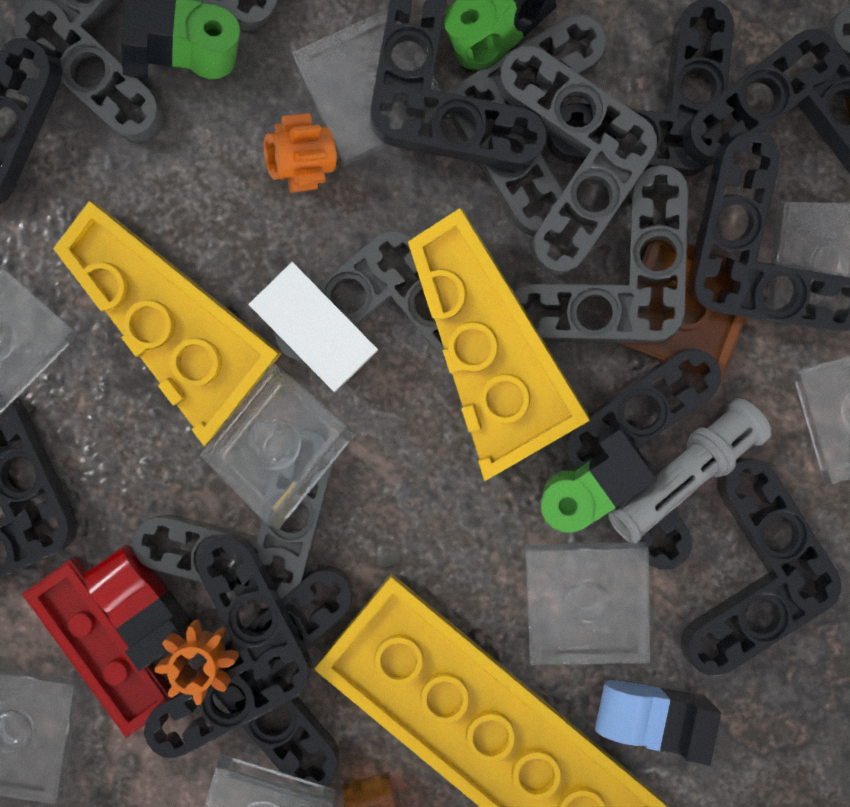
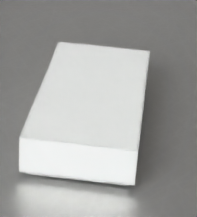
M293 262L248 304L334 392L343 386L378 351L362 332Z

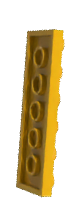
M392 573L315 665L314 670L479 807H667L657 793Z

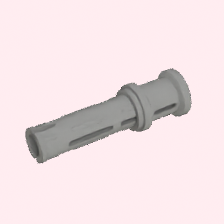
M735 398L729 401L724 407V414L708 428H697L690 434L687 449L656 474L657 481L609 512L608 517L612 526L626 541L636 544L644 534L678 507L712 476L721 477L730 474L736 467L737 458L751 446H760L767 442L771 437V427L766 417L754 404L745 399Z

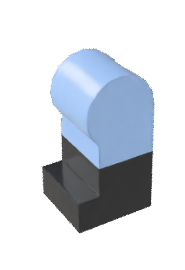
M608 680L604 682L595 731L599 735L615 742L634 746L644 745L647 749L680 755L686 762L710 766L722 712L705 695L625 681Z

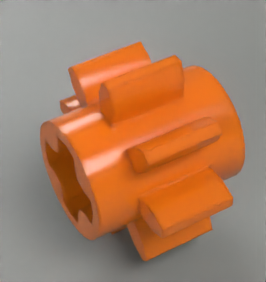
M310 113L282 116V124H275V132L267 133L264 138V158L268 173L273 180H288L290 193L318 189V183L326 181L324 173H331L336 167L337 153L333 135L327 127L312 125Z
M193 620L187 629L185 640L178 634L171 632L162 644L165 649L173 655L162 659L155 667V673L167 674L168 680L172 685L168 692L169 697L172 698L181 692L193 695L195 704L201 705L210 685L218 691L225 692L231 679L221 668L233 665L239 655L238 651L225 649L222 642L226 631L224 627L216 630L215 633L202 631L199 620ZM199 653L207 659V662L200 666L198 670L191 668L188 662Z

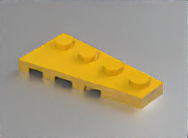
M91 201L87 203L53 248L100 311H105L124 335L121 338L135 357H140L160 383L158 387L173 406L177 405L194 427L191 430L203 446L211 444L282 354L281 351L97 203Z
M462 208L454 211L408 241L431 316L435 319L444 347V357L449 372L453 375L463 406L461 410L468 432L472 434L479 456L478 463L484 481L590 421V416Z

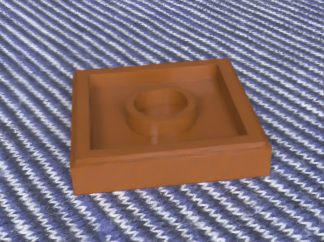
M653 240L644 246L640 258L648 269L663 271L671 267L675 262L676 253L668 242ZM687 243L685 314L678 333L675 337L664 343L614 344L660 362L683 348L699 349L709 353L717 361L721 370L720 383H722L747 317L709 310L692 297L688 283L695 246ZM717 255L722 258L718 275L716 277L707 276L704 282V287L713 291V299H717L720 290H730L733 284V279L724 275L726 258ZM639 280L637 283L639 290L651 287V301L648 310L638 312V318L647 319L650 324V330H661L664 320L674 319L673 312L663 310V287L676 290V282L671 281L655 285ZM687 360L678 366L680 370L698 377L707 369L704 363L694 366Z

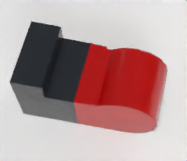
M122 546L85 573L84 582L87 590L95 602L110 616L108 619L129 647L125 653L138 671H141L167 652L162 643L171 632L178 634L183 639L186 638L187 629L193 620L157 573L142 565L136 558L132 546Z

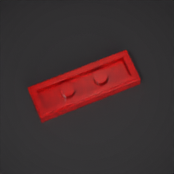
M76 556L22 593V595L125 738H128L145 725L153 709L168 697L171 686L162 674L155 673L156 665L154 662L141 671L137 670L125 653L129 647L108 619L110 616L95 602L87 590L84 582V575L87 570Z

